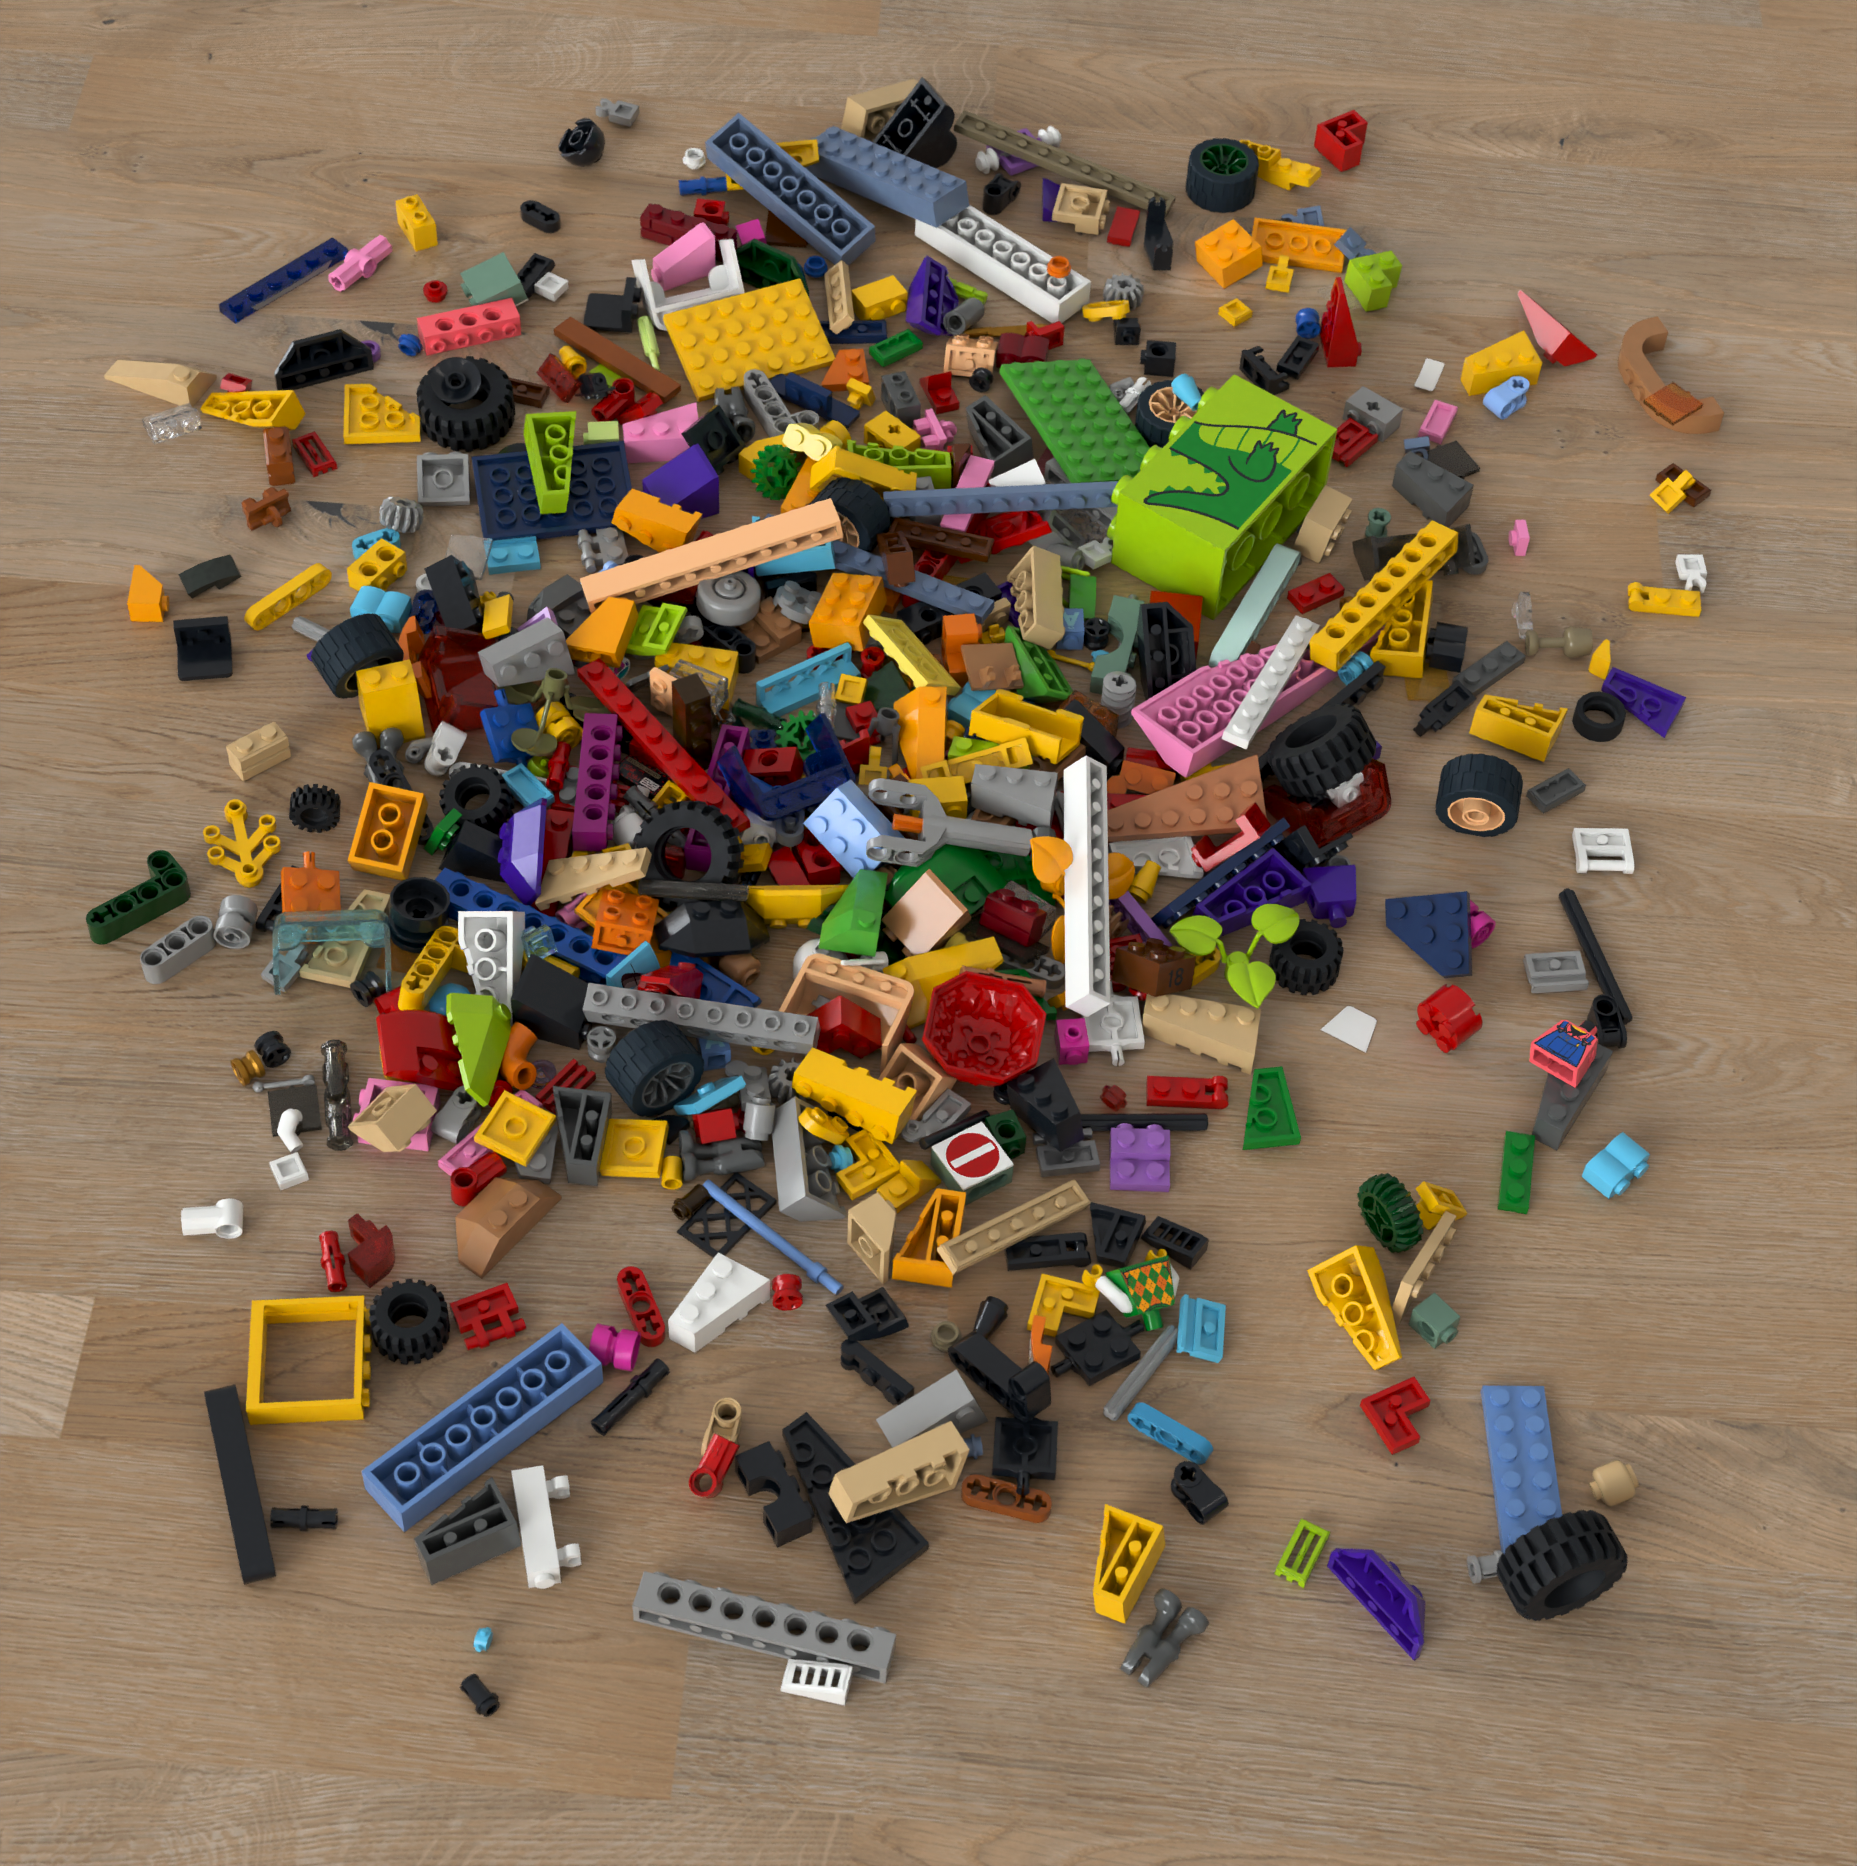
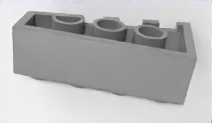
M794 1097L776 1108L774 1114L772 1139L779 1210L781 1213L800 1222L843 1219L847 1217L844 1206L839 1207L836 1197L840 1194L838 1183L832 1182L829 1168L833 1165L830 1156L822 1148V1143L825 1140L807 1131L798 1119L807 1107L814 1109V1106Z

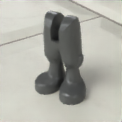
M731 387V395H724V388H716L714 406L720 405L728 419L733 421L735 430L745 444L754 437L756 426L754 421L747 418L749 411L745 407L740 387Z
M398 728L385 729L379 737L380 749L387 750L393 755L403 773L405 768L396 759V753L404 741L403 733ZM363 731L353 737V748L367 762L364 775L368 778V781L379 784L369 764L371 754L377 751L376 738L373 733ZM377 760V766H381L386 775L389 774L390 771L386 764L387 761H384L385 763L383 766L380 764L379 760ZM395 779L389 782L388 785L402 789L403 782Z
M679 1131V1157L682 1159L683 1181L694 1180L699 1175L712 1172L716 1175H728L730 1173L756 1170L765 1166L761 1140L738 1137L711 1142L710 1145H701L694 1142L690 1131Z
M1163 1588L1159 1589L1154 1595V1604L1157 1611L1153 1623L1145 1625L1137 1631V1638L1120 1667V1670L1130 1676L1140 1666L1144 1657L1150 1659V1662L1145 1666L1138 1679V1682L1146 1688L1164 1672L1172 1661L1178 1660L1181 1650L1180 1644L1190 1635L1203 1633L1209 1625V1621L1203 1613L1193 1607H1187L1171 1634L1162 1640L1163 1632L1182 1610L1180 1599L1171 1591Z

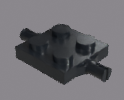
M1104 1310L1055 1336V1344L1062 1351L1065 1359L1051 1366L1053 1375L1055 1374V1377L1058 1378L1060 1375L1073 1370L1081 1375L1085 1382L1091 1386L1141 1359V1351L1132 1342L1131 1338L1144 1332V1325L1140 1320H1136V1322L1122 1327L1107 1310Z
M996 1417L992 1476L1017 1478L1016 1493L1022 1495V1485H1024V1495L1030 1493V1479L1055 1480L1058 1421H1045L1033 1417L1024 1423L1016 1417Z

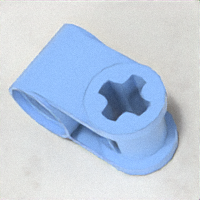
M1521 376L1511 377L1498 387L1492 388L1485 395L1483 405L1500 419H1506L1526 405L1527 398L1525 393L1529 389V381Z

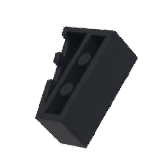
M453 555L424 568L449 637L461 644L481 634L484 611L481 606L473 570L467 567L464 561H459Z
M1054 1058L1006 1083L1010 1109H1013L1021 1120L1059 1152L1084 1139L1080 1111Z

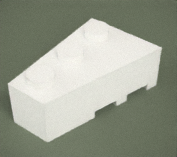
M718 1252L668 1319L669 1339L696 1353L725 1332V1328L737 1319L742 1320L748 1315V1311L759 1303L764 1304L770 1299V1279Z

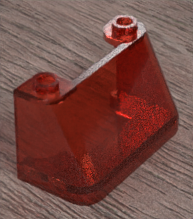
M439 625L434 626L417 661H421L431 684L432 697H424L433 733H435L442 721L463 732L484 729L480 712L486 708L498 707L494 694V691H496L495 683L485 675L478 652L495 644V637L485 639L481 632Z
M1372 759L1368 765H1365L1361 771L1364 781L1359 784L1361 795L1340 808L1331 802L1329 808L1324 813V810L1319 808L1312 809L1311 804L1306 802L1298 805L1296 802L1297 797L1292 795L1287 797L1284 789L1274 784L1263 789L1265 809L1277 821L1283 817L1290 825L1286 829L1289 834L1305 825L1320 849L1350 832L1353 834L1388 813L1391 807V794L1385 764Z

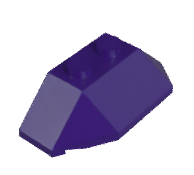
M929 256L923 259L908 289L906 322L924 333L954 336L944 328L943 319L948 312L958 306L959 300L954 286L947 276L949 274L947 267Z
M540 798L516 812L507 823H503L499 835L500 839H502V848L498 854V863H501L500 875L524 905L531 906L541 894L547 799Z
M1334 1549L1331 1552L1327 1567L1414 1661L1419 1658L1424 1644L1425 1600L1420 1590L1416 1586L1410 1585L1401 1576L1399 1568L1393 1562H1388L1382 1554L1374 1550Z

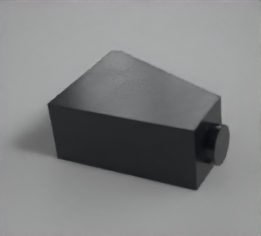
M1073 699L1063 710L1084 717L1080 744L1086 746L1084 756H1088L1107 766L1108 781L1114 773L1118 774L1121 771L1125 747L1079 701Z
M465 820L446 848L439 869L447 868L466 876L506 883L500 875L501 863H498L502 839H500L499 835Z

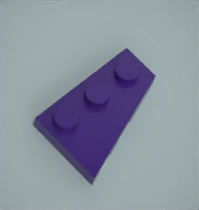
M1612 667L1601 688L1602 692L1609 693L1618 698L1627 711L1663 738L1666 737L1686 700V697L1615 667Z

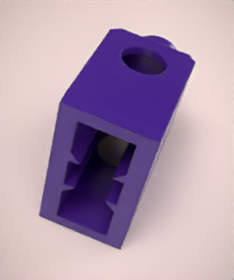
M1355 865L1303 868L1302 875L1312 884L1306 902L1313 917L1316 919H1329L1330 925L1333 928L1345 926L1347 924L1346 917H1351L1354 914L1357 899Z

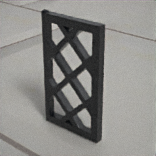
M738 1172L734 1173L720 1187L727 1193V1190L735 1182L741 1184L744 1187V1193H731L728 1195L735 1200L745 1199L746 1209L759 1219L777 1203L775 1198ZM710 1197L677 1230V1233L714 1258L718 1252L725 1256L751 1228L744 1224L738 1231H731L730 1219L739 1218L725 1207L724 1213L707 1214L706 1211L717 1202L713 1197ZM761 1198L766 1202L759 1210L751 1211L750 1199ZM725 1220L726 1232L708 1233L707 1221ZM703 1221V1234H692L688 1231L695 1222ZM727 1238V1243L719 1251L710 1246L709 1240Z

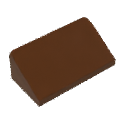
M970 443L953 444L951 446V489L957 487L971 454Z

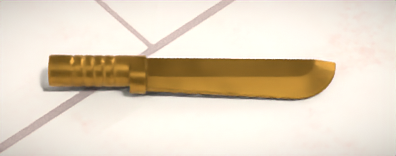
M1035 324V325H1036L1038 328H1041V327L1046 326L1047 324ZM1027 325L968 328L963 334H968L969 338L979 336L1000 337L1003 333H1017L1025 336Z

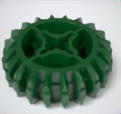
M1382 1173L1368 1178L1363 1185L1359 1186L1357 1196L1360 1200L1358 1206L1362 1211L1361 1216L1364 1217L1365 1225L1368 1226L1376 1240L1381 1242L1383 1248L1387 1247L1391 1253L1405 1252L1422 1240L1423 1221L1419 1216L1420 1211L1415 1205L1416 1201H1413L1411 1197V1192L1405 1189L1403 1183H1399L1398 1178L1392 1177L1389 1173Z

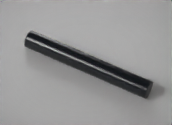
M982 1110L921 1138L919 1145L923 1150H926L968 1127H972L980 1122L984 1123L986 1117H989L990 1114L987 1110Z

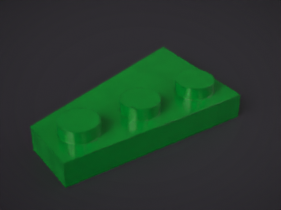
M1283 1067L1254 1069L1242 1150L1299 1145L1301 1135Z

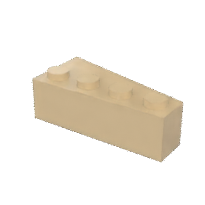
M910 79L848 96L841 129L873 142L918 81Z
M1033 545L1007 575V580L1013 584L1010 591L1011 595L1017 599L1014 607L1015 611L1020 612L1018 622L1023 640L1051 649L1057 641L1062 640L1065 634L1060 555Z
M1147 994L1142 1020L1143 1034L1173 1046L1177 1044L1189 1048L1191 1053L1199 1056L1203 1053L1217 1059V1063L1228 1066L1230 1063L1242 1068L1241 1072L1251 1075L1261 1009L1172 994L1158 997Z
M949 1421L863 1462L839 1471L833 1478L828 1494L844 1521L849 1523L955 1489L970 1449L952 1421Z

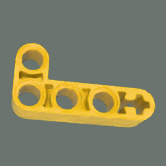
M441 926L436 929L402 980L398 1001L400 1010H424L451 967L468 973L466 967L468 963L464 950H461L458 941L457 928Z

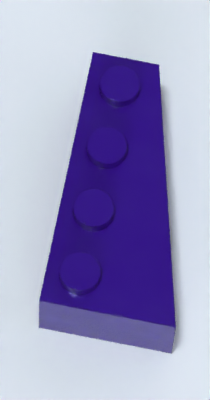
M1272 848L1199 902L1192 916H1207L1217 921L1222 927V934L1220 936L1222 937L1251 925L1253 912L1262 905L1278 904L1293 908L1305 903L1312 884Z

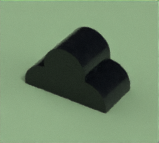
M922 77L873 140V143L933 168H939L952 158L957 148V138L950 130L954 123V111L929 81Z

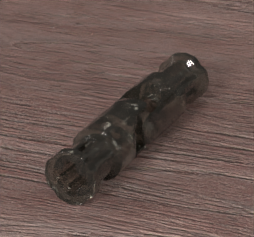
M328 1040L321 1045V1053L324 1056L322 1079L326 1086L324 1092L325 1124L329 1128V1137H327L326 1143L330 1149L343 1151L353 1146L354 1143L353 1136L350 1135V1129L348 1128L352 1123L350 1091L347 1087L349 1082V1066L345 1062L347 1045L340 1040Z

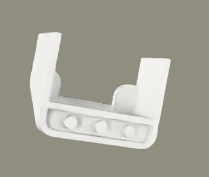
M733 239L719 240L724 264L715 266L710 270L708 274L710 288L665 298L664 290L659 283L650 281L645 259L631 260L637 287L641 288V301L657 329L667 331L663 321L664 314L745 293Z

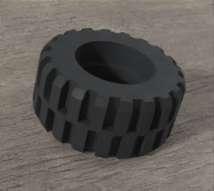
M466 356L465 359L475 364L481 375V387L476 396L472 398L483 401L479 406L471 409H455L449 407L450 403L440 400L432 391L430 376L435 366L427 372L428 375L423 376L417 388V404L423 431L427 433V436L433 442L437 441L438 445L444 448L450 447L452 451L458 452L460 449L466 452H473V449L477 448L483 450L489 444H496L500 441V437H505L509 432V428L513 426L515 416L513 388L505 371L500 370V367L493 362L489 364L486 359L479 358L477 360L473 356ZM458 382L452 384L454 387L461 385Z
M1350 704L1329 705L1321 710H1315L1305 717L1302 716L1295 723L1288 725L1270 743L1267 759L1286 793L1299 798L1303 796L1312 797L1314 794L1325 793L1331 788L1335 789L1341 783L1352 779L1356 773H1360L1364 766L1372 761V757L1376 753L1377 743L1358 708Z
M680 801L658 808L651 813L650 818L644 819L640 825L642 830L635 834L633 841L637 843L636 849L647 847L652 854L646 876L639 881L643 889L648 888L651 891L649 895L652 898L662 900L663 905L668 907H679L683 903L717 901L731 890L732 884L738 881L740 875L737 873L739 869L743 868L744 859H741V852H744V844L739 843L737 836L741 834L738 827L733 828L731 825L733 820L727 814H721L720 808L714 805H706V802ZM692 828L699 831L710 845L712 855L710 867L707 873L698 880H682L674 875L667 865L665 857L666 844L671 834L679 829Z
M1577 1510L1576 1513L1562 1514L1561 1517H1554L1547 1520L1546 1523L1530 1529V1532L1521 1535L1514 1544H1510L1505 1549V1554H1501L1497 1563L1498 1578L1517 1613L1528 1620L1540 1621L1543 1618L1548 1620L1557 1615L1568 1614L1571 1610L1579 1609L1589 1601H1594L1600 1597V1594L1611 1589L1613 1584L1622 1578V1573L1627 1569L1628 1557L1604 1515L1593 1510Z

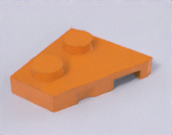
M864 349L839 350L835 357L836 359L833 360L822 381V387L832 392L848 391L846 385L850 378L869 385Z

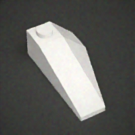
M458 911V941L461 950H464L468 963L466 967L469 975L472 976L476 989L475 995L493 996L500 1004H505L512 1015L511 996L521 976L525 943V912Z

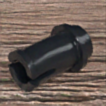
M471 1674L462 1681L460 1689L476 1706L475 1711L478 1715L483 1714L484 1717H488L498 1710L500 1706L498 1695L491 1693L477 1674Z

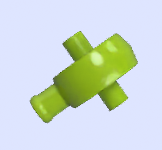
M534 756L529 760L527 769L534 776L547 779L549 759L546 756Z

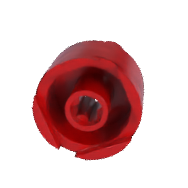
M1444 984L1417 1007L1419 1020L1416 1021L1418 1029L1424 1035L1430 1034L1436 1039L1437 1046L1444 1053L1456 1049L1482 1028L1483 1022L1480 1013L1476 1016L1472 1009L1475 1006L1473 1000L1461 988L1453 984L1450 987Z

